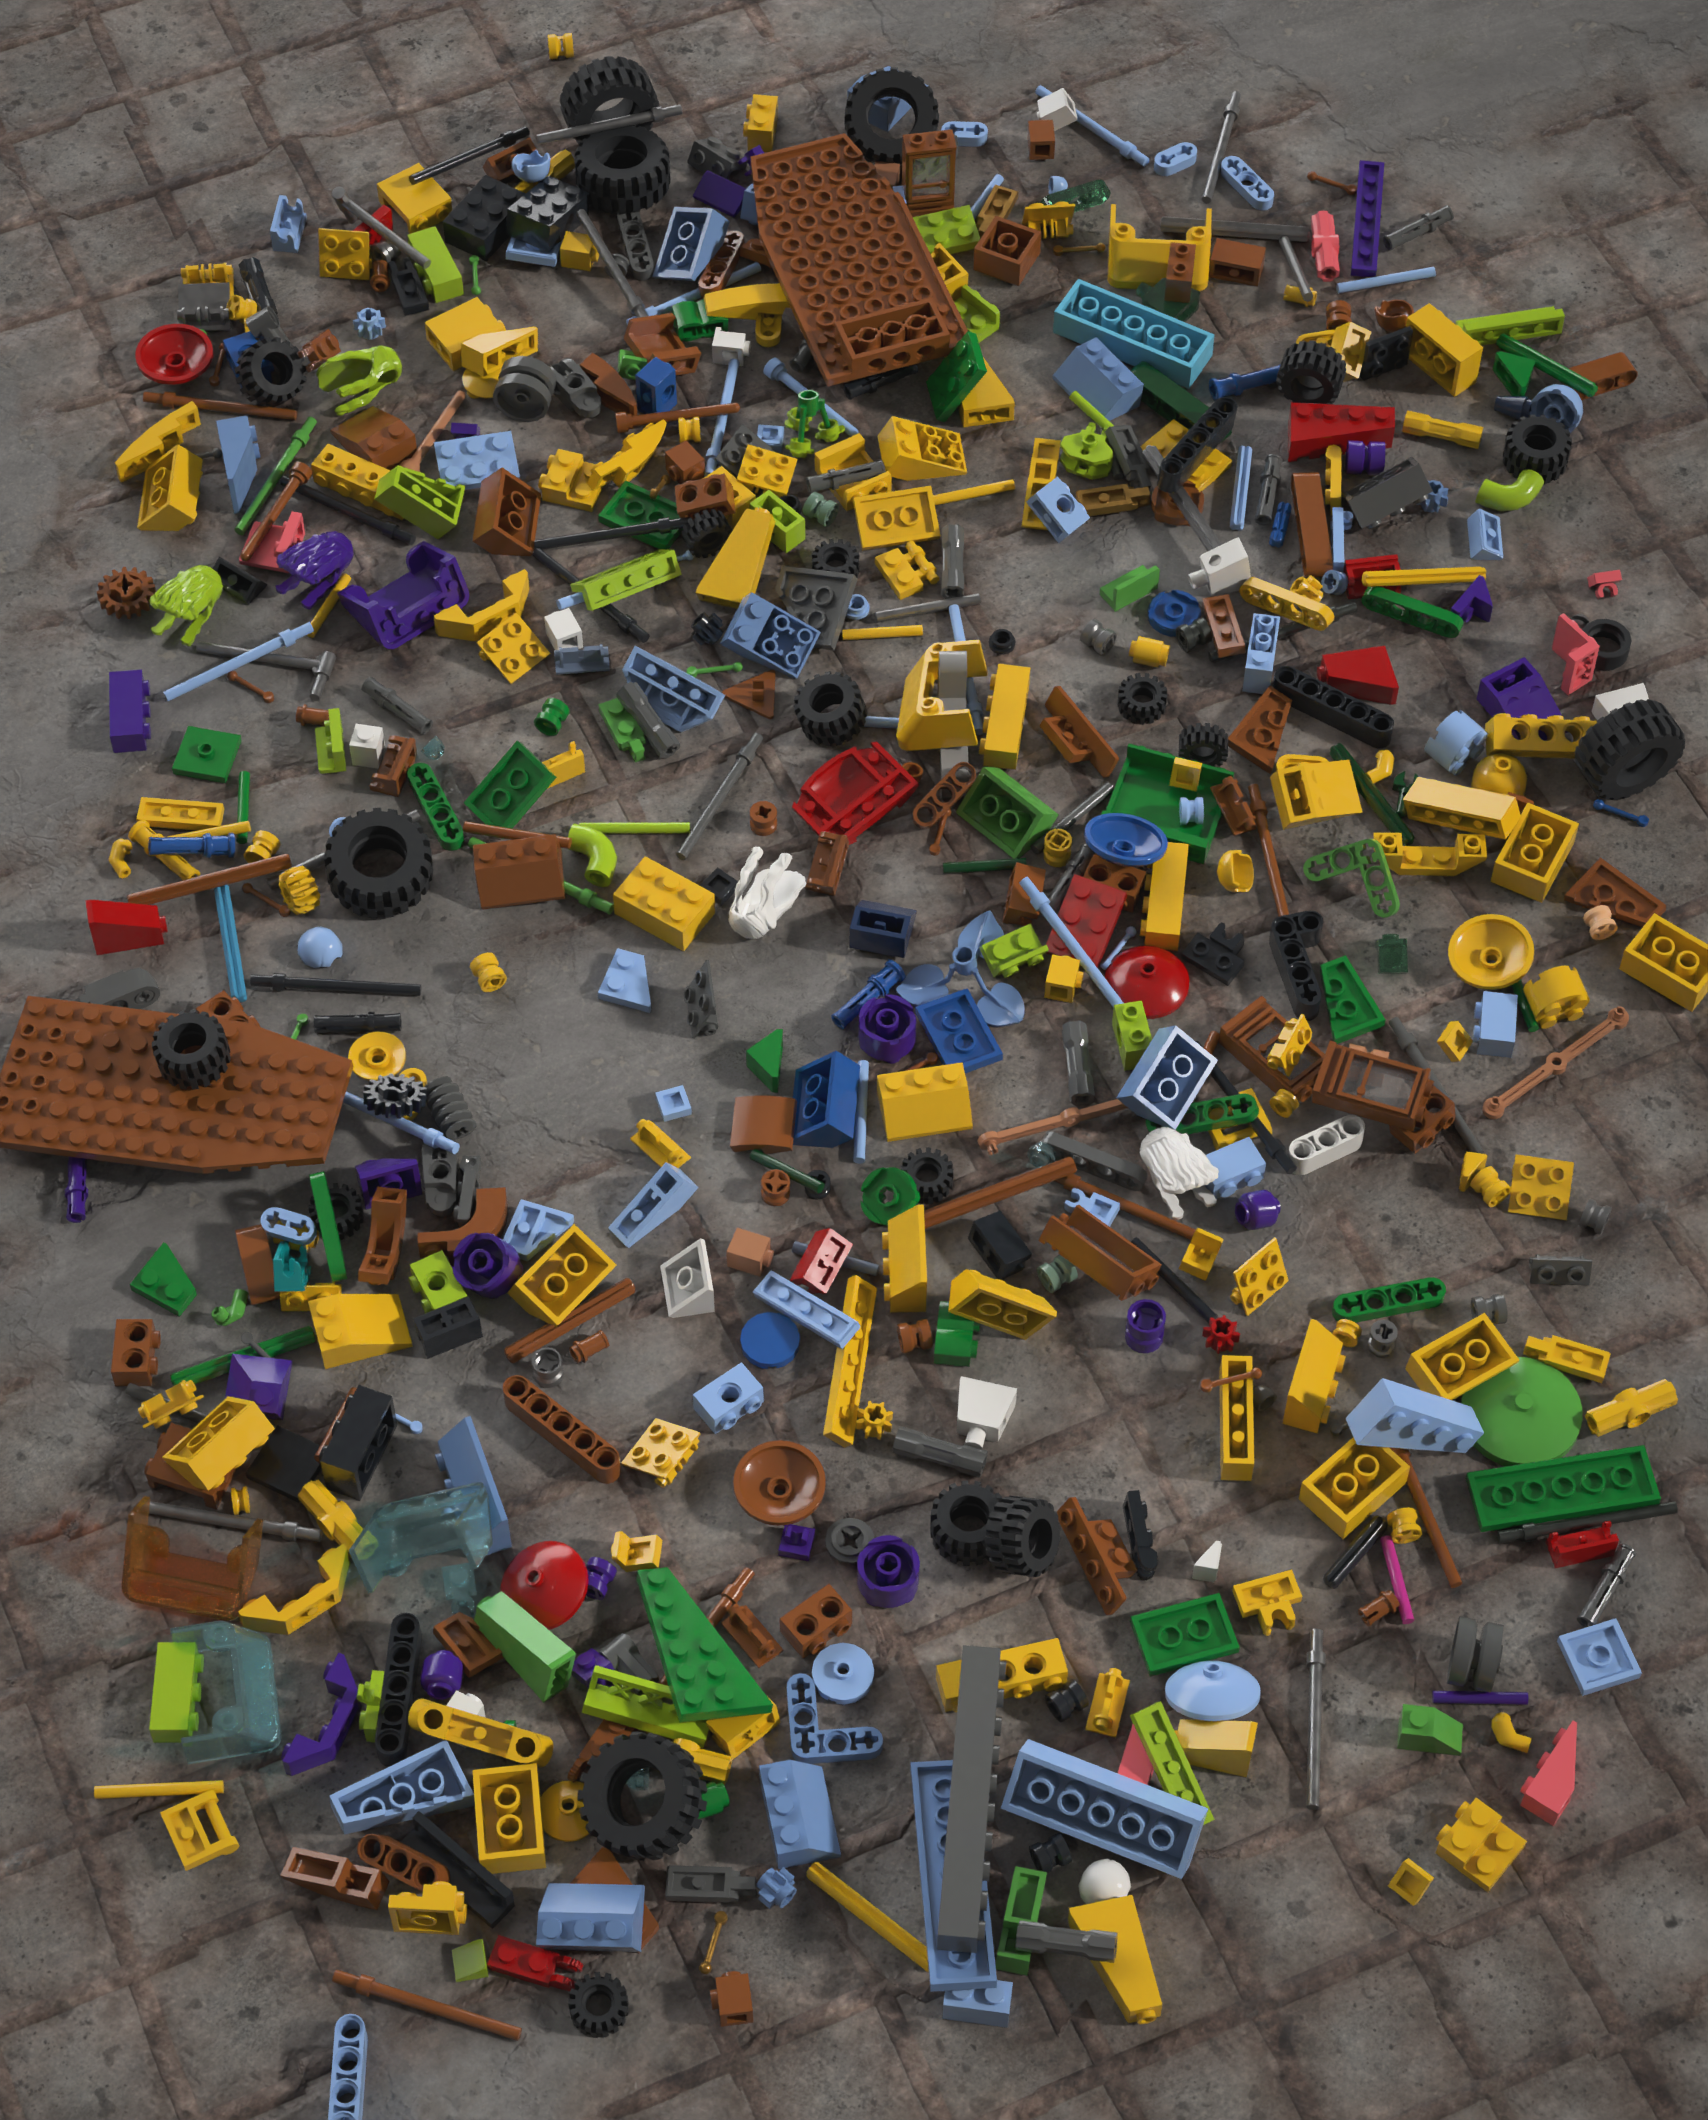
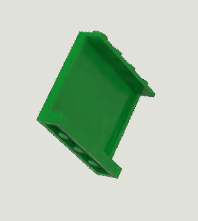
M1128 744L1124 765L1106 811L1103 810L1101 815L1123 813L1146 819L1164 832L1168 842L1189 844L1187 860L1204 864L1223 814L1210 787L1222 784V780L1229 776L1234 777V772L1221 767L1202 764L1196 791L1169 786L1174 760L1177 756L1151 750L1144 746ZM1180 797H1186L1188 800L1203 797V825H1197L1195 822L1180 825Z

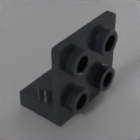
M1411 326L1366 343L1364 360L1359 375L1363 381L1372 377H1378L1394 369H1400L1408 364L1413 336Z

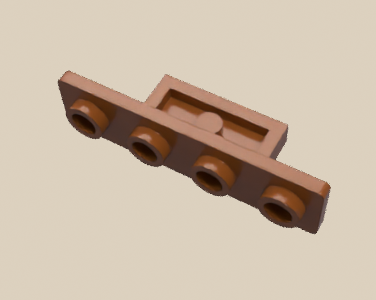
M1055 686L1045 703V707L1053 717L1044 718L1040 728L1069 763L1089 760L1103 778L1109 777L1119 761L1118 755L1062 687Z
M1070 1497L1057 1511L1058 1521L1105 1614L1113 1615L1126 1601V1595L1118 1579L1132 1577L1137 1569L1112 1520L1088 1521L1077 1498Z

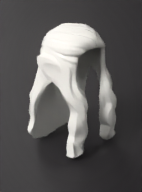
M760 847L752 848V853L740 872V880L735 888V898L729 910L728 918L731 928L744 938L757 939L763 937L770 929H775L777 920L792 907L799 892L806 886L805 876H802L797 871H784L793 859L792 855L788 853H781L770 869L758 872L753 885L742 899V894L751 882L753 874L759 865V860L763 855V850Z
M1161 1127L1149 1132L1141 1143L1140 1156L1151 1174L1153 1184L1160 1191L1163 1202L1167 1204L1168 1209L1172 1213V1219H1182L1184 1213L1183 1209L1179 1206L1177 1196L1174 1194H1182L1190 1189L1193 1190L1195 1198L1201 1200L1207 1208L1214 1206L1217 1203V1199L1205 1185L1218 1178V1168L1210 1163L1207 1156L1200 1149L1190 1144L1189 1136L1186 1133L1181 1134L1169 1127Z

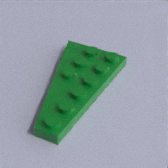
M664 1567L638 1570L636 1580L679 1723L771 1713L773 1708L772 1702L670 1569Z

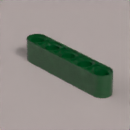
M1141 361L1130 370L1144 384L1141 401L1169 422L1175 419L1190 430L1209 409L1208 406L1145 361ZM1232 430L1226 435V437L1221 442H1223L1226 438H1228L1231 435Z

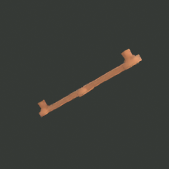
M1621 1006L1611 1009L1605 1021L1562 1052L1549 1054L1544 1065L1499 1097L1493 1096L1486 1099L1482 1108L1483 1114L1489 1119L1501 1118L1504 1109L1551 1074H1562L1566 1070L1569 1061L1612 1030L1625 1028L1629 1021L1627 1011ZM1552 1061H1558L1560 1065H1554Z
M1118 1099L1083 1109L1072 1107L1054 1117L999 1132H986L980 1135L977 1141L981 1149L988 1150L989 1155H993V1151L995 1155L998 1153L996 1146L1000 1143L1062 1126L1072 1127L1080 1121L1127 1109L1128 1107Z

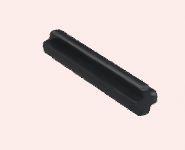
M1378 1515L1374 1516L1324 1574L1323 1582L1330 1588L1336 1589L1387 1530V1521Z

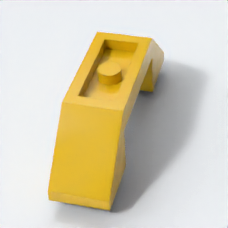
M524 569L502 580L505 599L497 601L494 605L482 611H477L468 618L457 604L441 610L438 614L434 615L436 634L441 637L476 642L517 612L521 617L529 592L528 572Z
M1373 833V839L1377 840L1383 847L1389 869L1398 875L1456 876L1487 859L1485 834H1457L1455 847L1402 846V833Z
M342 1544L337 1548H331L317 1560L320 1574L325 1579V1583L314 1585L306 1595L298 1600L288 1602L280 1612H277L265 1594L258 1599L249 1600L238 1611L242 1626L247 1630L289 1635L339 1603L342 1598L350 1563L346 1546Z

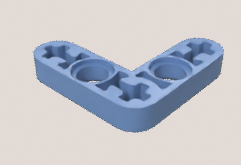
M802 1673L790 1677L787 1682V1704L791 1753L796 1761L816 1764L869 1760L880 1755L883 1749V1737L880 1731L874 1727L819 1730L813 1679ZM803 1684L805 1689V1702L799 1703L797 1685ZM800 1712H807L812 1716V1720L807 1725H799L795 1722L794 1717ZM808 1734V1745L811 1747L809 1753H803L801 1748L802 1735ZM851 1738H855V1750L851 1751ZM865 1738H871L873 1748H866V1744H864ZM833 1739H841L846 1743V1747L841 1752H833L828 1747V1744Z

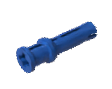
M1281 364L1243 375L1231 373L1226 378L1218 380L1212 378L1209 380L1211 397L1216 401L1218 398L1232 394L1239 396L1243 393V390L1274 383L1277 380Z
M205 833L202 837H149V855L202 854L205 858H210L211 855H228L229 858H234L235 836L234 833H229L227 836H211L210 833Z
M888 960L885 963V967L876 975L872 974L868 978L867 985L836 1013L831 1015L834 1024L840 1029H844L846 1025L859 1015L862 1006L869 999L874 997L877 999L878 997L888 995L889 989L897 982H902L906 978L905 972L900 965L893 960Z

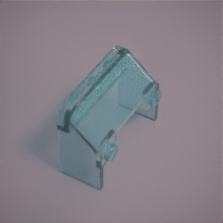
M476 1482L391 1502L376 1510L349 1549V1553L367 1593L374 1592L384 1576L397 1577L404 1574L413 1559L461 1548L463 1554L467 1557L471 1569H478L493 1544L487 1490L482 1482Z
M213 1621L170 1628L173 1642H196L198 1652L209 1650L214 1652H231L236 1705L221 1708L215 1713L212 1719L213 1733L181 1738L188 1764L268 1752L275 1749L281 1742L282 1732L273 1652L269 1638L261 1632L226 1621Z

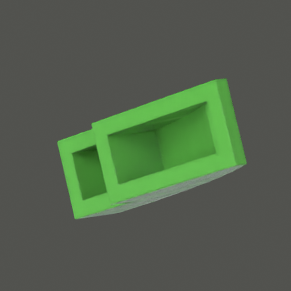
M1015 1866L997 1952V1970L1027 1976L1032 1953L1016 1951L1017 1928L1020 1920L1038 1922L1047 1872Z

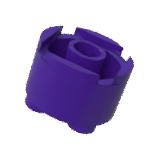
M892 994L885 995V998H871L862 1006L859 1013V1046L872 1058L886 1061L890 1064L897 1063L912 1050L915 1044L916 1016L913 1012V1007L904 998Z
M473 1233L466 1236L457 1245L453 1254L455 1260L452 1269L456 1280L462 1286L478 1295L491 1299H496L507 1293L523 1271V1266L520 1263V1258L515 1248L491 1233Z
M893 1535L879 1536L868 1542V1545L858 1556L857 1584L859 1591L869 1605L873 1607L894 1608L913 1600L919 1585L920 1561L916 1549L912 1545L909 1546L903 1542L902 1538Z

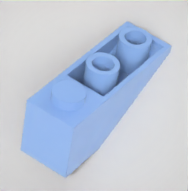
M1253 614L1243 692L1263 694L1271 685L1280 622L1279 616Z

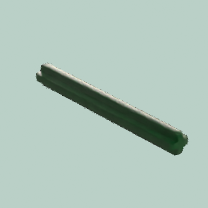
M1337 743L1330 748V756L1334 761H1350L1356 788L1391 833H1402V846L1411 845L1414 842V834L1343 744Z

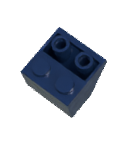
M861 900L855 907L850 925L849 948L905 958L917 910Z

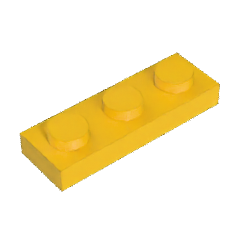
M141 797L136 821L146 820L150 827L203 830L221 826L224 805L223 803Z

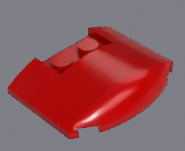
M877 741L870 742L872 748L857 750V747L850 748L831 758L818 768L801 787L802 793L798 803L794 802L792 809L818 836H820L821 832L846 835L849 845L857 842V836L896 806L900 808L915 792L919 783Z

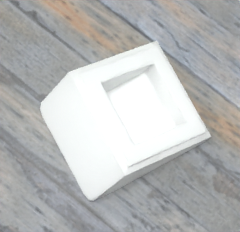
M1215 1541L1195 1563L1192 1574L1193 1579L1213 1583L1216 1581L1222 1547L1221 1541Z

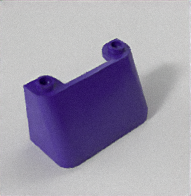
M422 541L409 550L406 556L409 572L370 596H367L365 590L358 585L347 586L337 592L343 607L380 645L387 649H395L434 626V615L438 614L441 610L455 604L462 609L467 604L469 590L455 556Z

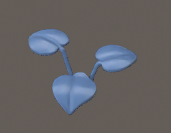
M990 910L972 920L961 932L958 939V947L954 949L952 955L954 963L949 965V972L945 978L939 967L932 964H923L911 970L903 982L896 988L900 997L914 1006H919L949 995L945 984L950 982L954 971L965 976L973 974L981 990L986 995L978 1001L977 1007L987 1025L1003 1027L1018 1024L1023 1020L1025 1014L1023 999L1016 988L1001 982L994 985L991 991H989L978 972L977 959L978 957L984 959L979 947L1004 935L1003 930Z

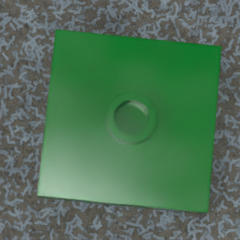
M188 726L172 766L173 774L226 784L242 741L241 735Z

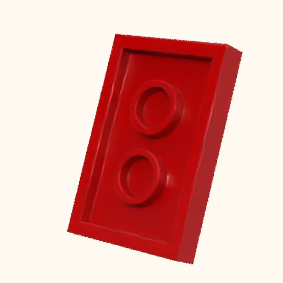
M1074 874L1059 910L1058 917L1095 966L1099 968L1127 898V892ZM1052 928L1046 943L1049 949L1046 954L1051 956L1052 954L1070 956L1076 959Z

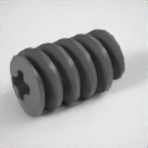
M448 1076L436 1078L425 1086L427 1088V1106L431 1110L436 1126L446 1138L459 1139L469 1135L475 1130L477 1125L476 1121L472 1119L471 1111L467 1110L468 1105L463 1101L464 1096L459 1092V1086L456 1083H451L452 1080Z

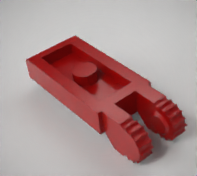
M498 1935L488 1960L487 1968L543 1987L550 1988L552 1986L561 1990L571 1991V1988L575 1989V1981L571 1978L555 1974L556 1969L561 1968L581 1973L583 1963L565 1955L560 1956L556 1952Z

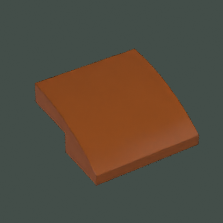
M780 1096L735 1097L730 1140L731 1149L734 1152L762 1149L765 1154L792 1151L797 1100Z

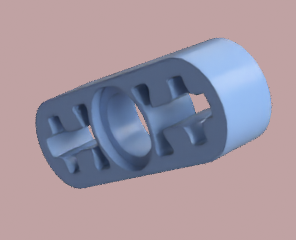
M1236 156L1225 157L1221 163V176L1255 209H1270L1273 205L1274 191L1242 159ZM1248 180L1253 182V185L1245 186L1241 182Z

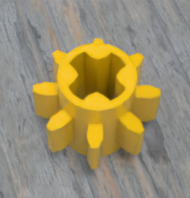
M1312 575L1307 579L1303 576L1299 577L1290 588V591L1320 602L1323 597V592L1320 591L1323 585Z
M868 1401V1406L865 1410L858 1408L857 1417L859 1420L856 1421V1429H863L866 1439L870 1436L881 1440V1435L884 1431L891 1432L892 1424L890 1421L893 1419V1412H886L884 1402L872 1404L871 1401Z

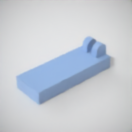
M1333 507L1332 521L1330 522L1333 570L1343 572L1344 530L1352 527L1353 513L1343 511L1342 507Z

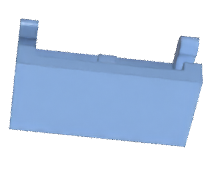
M279 195L270 229L273 251L298 253L307 218L300 199L296 200V207H292L288 204V199L285 195Z

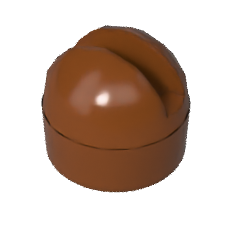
M914 762L904 763L902 767L919 783L923 774L922 767Z

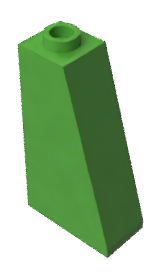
M502 1591L493 1597L487 1596L478 1603L474 1621L480 1627L479 1630L496 1649L499 1648L502 1651V1656L543 1703L568 1687L576 1653Z

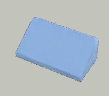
M1482 509L1476 510L1467 519L1470 558L1474 560H1502L1503 548L1500 517Z

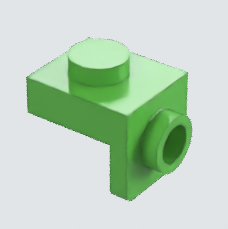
M620 349L618 355L619 375L625 379L636 380L635 375L648 364V360L636 357L632 351Z

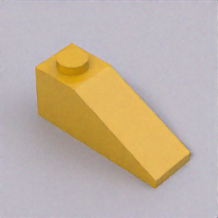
M528 327L481 334L461 343L462 367L484 377L501 369L504 362L511 357L529 356L537 352L538 328Z

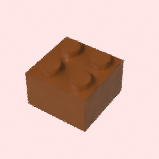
M995 216L974 248L973 270L1019 286L1040 254L1041 231Z

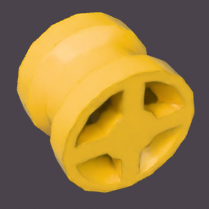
M233 295L226 308H229V319L233 321L239 319L243 324L244 318L257 313L256 302L251 299L244 300L239 295Z
M699 416L693 417L691 420L678 418L680 443L693 440L695 443L701 442Z
M1400 1508L1387 1515L1388 1525L1393 1529L1391 1537L1394 1543L1406 1544L1421 1537L1422 1531L1421 1527L1416 1524L1418 1517L1414 1508Z

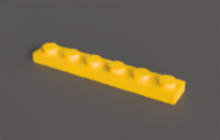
M857 1275L848 1278L843 1313L858 1321L861 1327L843 1349L837 1347L823 1431L825 1437L844 1448L853 1445L857 1410L859 1408L877 1292L875 1286Z

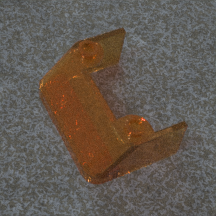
M144 1496L128 1514L121 1587L124 1596L128 1600L139 1604L223 1621L235 1620L239 1616L238 1611L242 1609L247 1601L259 1564L263 1519L257 1518L243 1536L242 1544L235 1546L229 1552L227 1564L170 1553L168 1534L159 1527L148 1525L150 1497Z

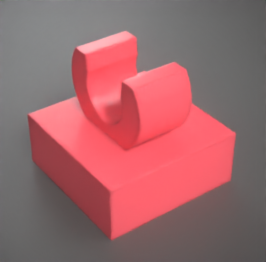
M1620 570L1594 573L1587 577L1589 588L1597 587L1595 590L1597 599L1604 597V587L1610 590L1611 597L1618 594V588L1615 584L1622 580Z

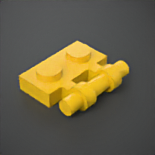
M914 541L906 543L905 548L908 553L904 555L899 548L875 557L876 567L899 600L923 591L922 581L928 579L930 584H936L940 579L936 574V567L933 563L927 561L924 550L917 546ZM915 563H916V564L919 566V568H920V569H918V570H916V571H914L913 568L911 567V565H913V564H915Z

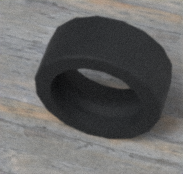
M1596 619L1589 622L1582 629L1592 638H1610L1620 646V649L1615 652L1605 653L1598 651L1595 669L1601 671L1614 670L1621 667L1627 661L1632 640L1630 632L1624 625L1610 619Z

